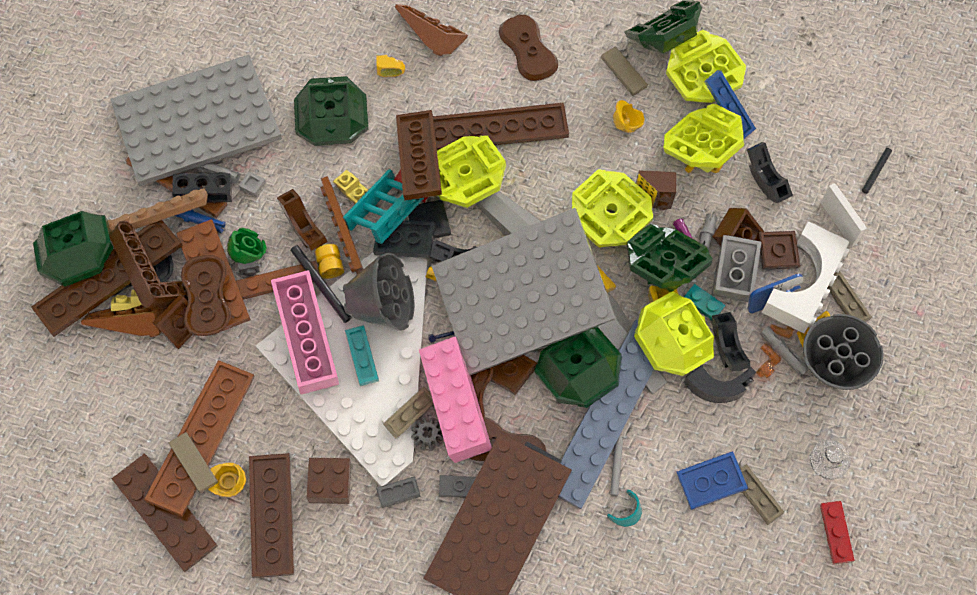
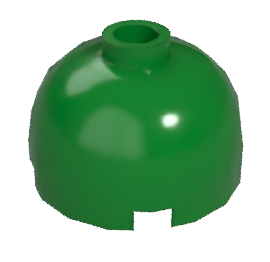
M239 228L238 231L234 230L227 242V252L236 263L247 264L256 260L258 262L266 253V243L258 238L259 234L247 228Z

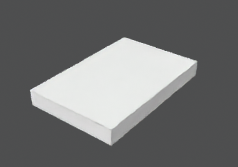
M834 183L828 187L820 203L845 239L850 241L849 244L852 247L858 243L867 227Z

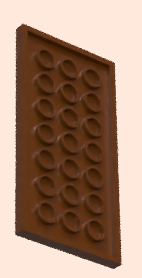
M499 433L423 579L452 595H509L572 469Z

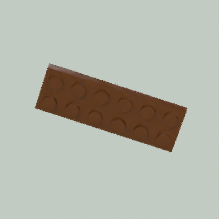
M432 110L396 115L404 201L442 195Z
M144 453L111 479L181 569L186 572L218 547V545L189 508L181 517L145 502L144 499L159 471Z
M290 453L249 456L252 578L295 575Z

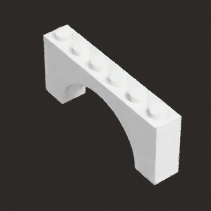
M808 221L797 242V246L806 251L813 260L816 268V282L808 289L799 292H783L773 289L762 313L805 333L808 327L811 328L817 319L814 317V314H819L823 306L820 303L821 299L825 300L830 292L827 287L828 285L832 287L837 277L834 273H838L843 263L840 260L841 258L845 260L849 252L847 246L850 241Z

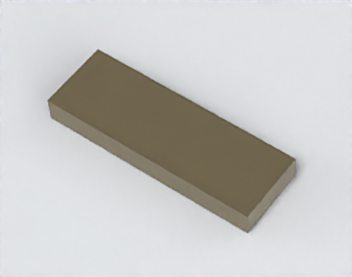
M616 46L601 55V59L632 96L647 88L648 84Z
M840 271L834 273L837 277L832 287L828 285L827 289L830 290L831 295L844 314L855 316L864 322L870 320L872 316Z
M425 386L422 387L383 423L395 439L404 433L434 404L431 393Z
M187 432L168 442L199 493L218 483Z
M746 464L740 469L748 490L742 493L766 524L769 525L785 512Z

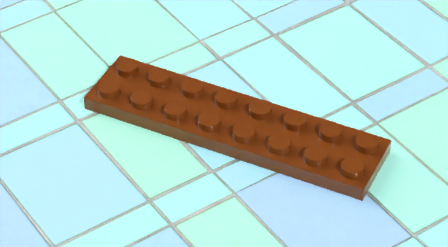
M219 360L178 435L180 436L187 432L208 467L254 379V374ZM172 449L168 453L144 500L147 503L183 517L197 488Z

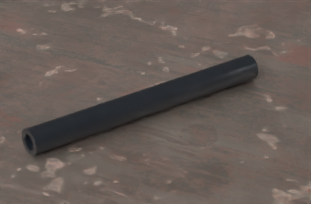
M298 245L292 247L290 250L305 271L309 270L312 281L344 323L349 322L352 319L351 315L346 314L342 303Z

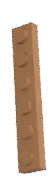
M205 188L193 190L189 194L176 196L171 200L158 202L154 206L141 208L137 212L124 214L119 218L108 220L110 232L112 233L120 221H127L132 224L134 229L204 206L207 203L208 194Z

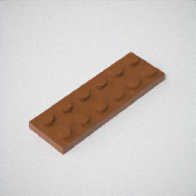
M211 219L177 232L176 234L182 244L181 248L186 261L197 256L214 255L219 257L226 266L223 298L230 311V320L224 330L250 321V316L213 220Z

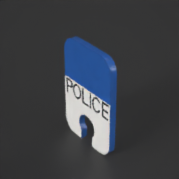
M795 274L754 290L749 297L747 307L749 313L763 310L773 289L783 292H799L801 290L800 285L790 290L787 289L792 285L802 283L803 276Z

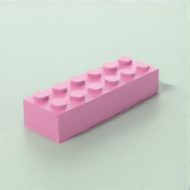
M309 270L271 280L300 394L339 385Z
M452 337L419 349L448 456L454 463L490 451L492 446L473 382L468 373L457 338Z

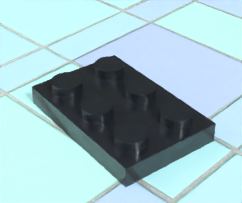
M403 220L382 244L375 241L374 255L380 256L384 253H392L397 257L430 258L436 227L435 222Z

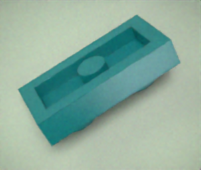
M695 283L684 296L691 299L697 310L710 320H712V315L720 314L726 306Z

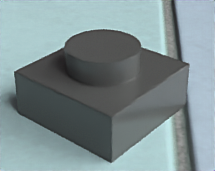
M257 260L247 264L238 263L241 276L250 277L260 272Z

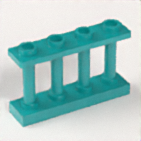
M388 169L343 216V219L350 231L357 225L371 229L375 241L382 244L424 198L404 201L403 194L399 198L387 194L392 188L403 191L402 183L395 181L393 171ZM380 200L393 204L388 210L376 207ZM369 212L381 216L376 223L363 219Z

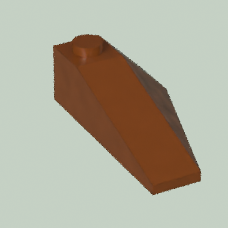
M402 4L395 5L396 10L414 32L436 55L451 54L468 37L466 33L451 25L445 26L440 24V20L436 18L425 17V13L413 7Z
M140 305L120 311H111V308L88 313L81 320V324L138 336L149 335V337H155L160 335L161 332L153 322L167 307L148 309Z

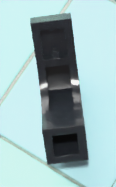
M700 365L686 376L683 383L693 394L705 401L728 403L744 395L747 390L746 387L754 382L753 377L756 371L751 367L731 381H719L711 377Z

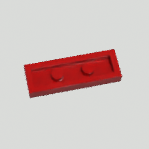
M842 502L821 503L820 509L833 565L854 562L855 559Z

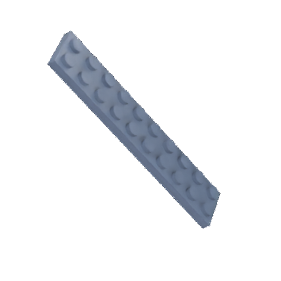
M637 319L633 322L618 350L622 355L619 386L588 407L561 458V464L572 469V472L559 498L578 509H582L654 370L634 337L638 325Z

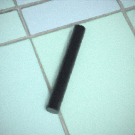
M885 148L862 188L863 193H869L892 153L890 148Z

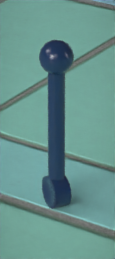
M454 331L439 335L430 334L428 340L435 342L436 339L455 334Z

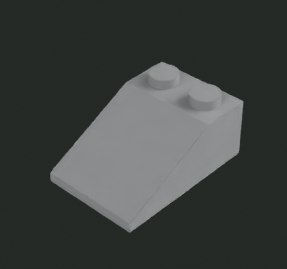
M723 235L711 295L749 302L750 294L755 289L761 242Z

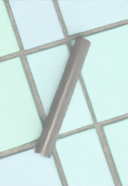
M619 436L614 447L611 496H618L623 448V437Z

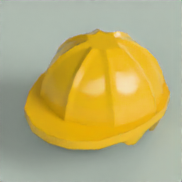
M619 100L616 103L613 123L617 129L626 133H632L643 126L645 118L642 111L633 108V104H629L624 100Z
M223 463L210 469L218 481L217 484L208 489L210 492L222 497H232L243 490L246 476L244 470L239 465Z

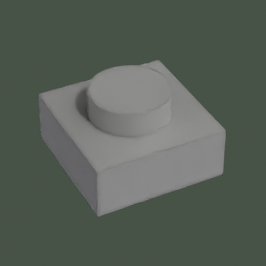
M249 171L239 187L241 190L256 197L266 182L264 178Z

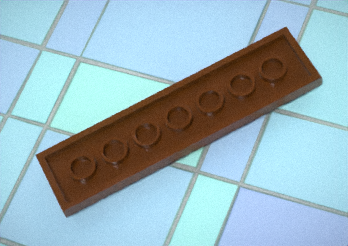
M564 103L433 116L437 150L467 136H488L495 146L569 138Z
M163 220L151 223L137 232L153 267L182 247L181 242ZM115 248L104 263L105 266L102 273L66 287L61 285L31 306L53 337L131 283Z

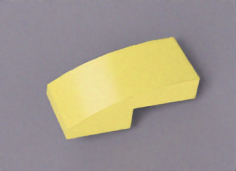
M345 170L333 181L338 189L354 204L368 191L367 188L360 184L359 179L348 170Z
M131 290V297L126 295L112 297L111 311L127 310L142 305L135 290Z

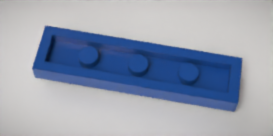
M717 70L704 81L719 106L741 116L745 139L756 127L722 71Z

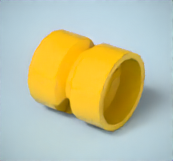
M326 244L314 251L317 263L320 265L318 267L319 273L323 279L336 278L344 273L339 248L336 244Z

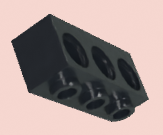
M230 173L173 174V198L189 194L193 190L205 188L208 194L207 203L232 202V179Z

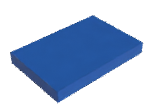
M733 451L676 471L691 510L748 490Z

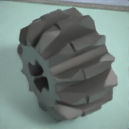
M423 417V424L417 420L416 425L419 428L412 427L411 429L416 433L411 435V438L416 440L415 446L417 447L422 443L421 449L423 451L426 449V445H429V450L432 451V444L440 447V443L437 440L444 441L443 436L440 435L442 431L439 428V421L434 424V417L430 418V422H427V418ZM428 430L429 432L431 430L432 437L428 438L427 436L425 438L424 431Z

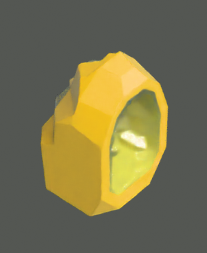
M387 54L376 55L377 75L395 77L404 74L405 64L401 60H396L392 56H387Z

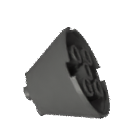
M392 253L381 254L351 281L343 285L346 302L344 310L346 314H351L357 320L396 331L405 330L409 327L408 322L414 316V292L409 275L405 276L402 269L404 264L396 255Z
M834 314L833 316L819 319L808 330L803 343L804 359L811 373L819 381L835 389L854 390L864 387L877 376L883 364V347L880 345L877 333L870 325L855 316Z

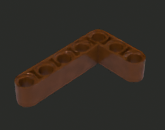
M120 221L110 234V240L140 303L148 309L168 307L179 295L188 301V294L182 281L160 282L134 227L127 221Z

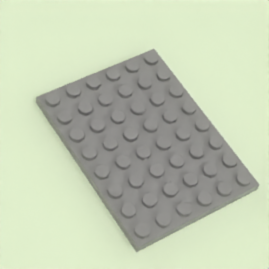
M249 55L110 99L139 186L282 139Z
M576 208L432 266L469 375L616 319Z

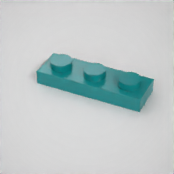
M364 325L345 330L359 385L363 386L378 382L379 378Z

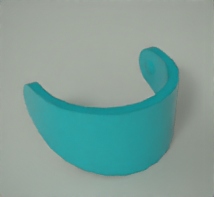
M629 489L626 492L637 502L634 513L626 518H616L611 514L607 515L612 522L622 527L635 525L642 515L640 501L637 495Z

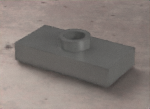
M440 475L439 497L466 498L476 477Z
M415 476L376 488L382 508L421 497Z

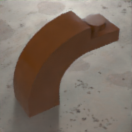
M294 189L277 197L287 220L306 248L312 251L328 242L325 235L312 221L300 196Z

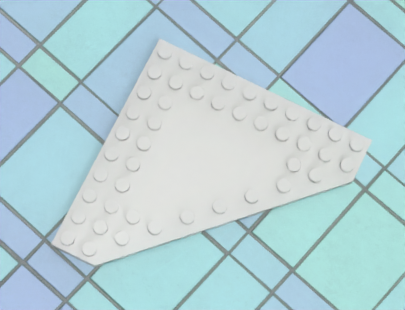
M371 253L361 261L363 269L379 256ZM398 257L404 264L402 269L405 276L409 275L415 302L413 319L409 320V327L405 330L396 331L357 320L353 317L349 322L344 323L322 293L316 297L339 385L300 394L282 325L256 345L257 350L379 486L390 484L413 464L415 440L411 438V435L415 434V432L411 429L416 427V421L396 439L383 423L418 392L421 360L419 349H421L426 289L425 276L428 258ZM351 270L330 286V289L343 306L346 303L343 285L347 284L357 275L356 272L352 273ZM364 325L379 381L360 386L345 330Z

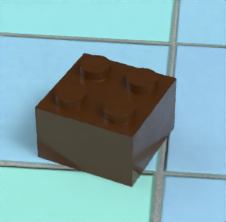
M309 458L308 502L349 504L350 458Z

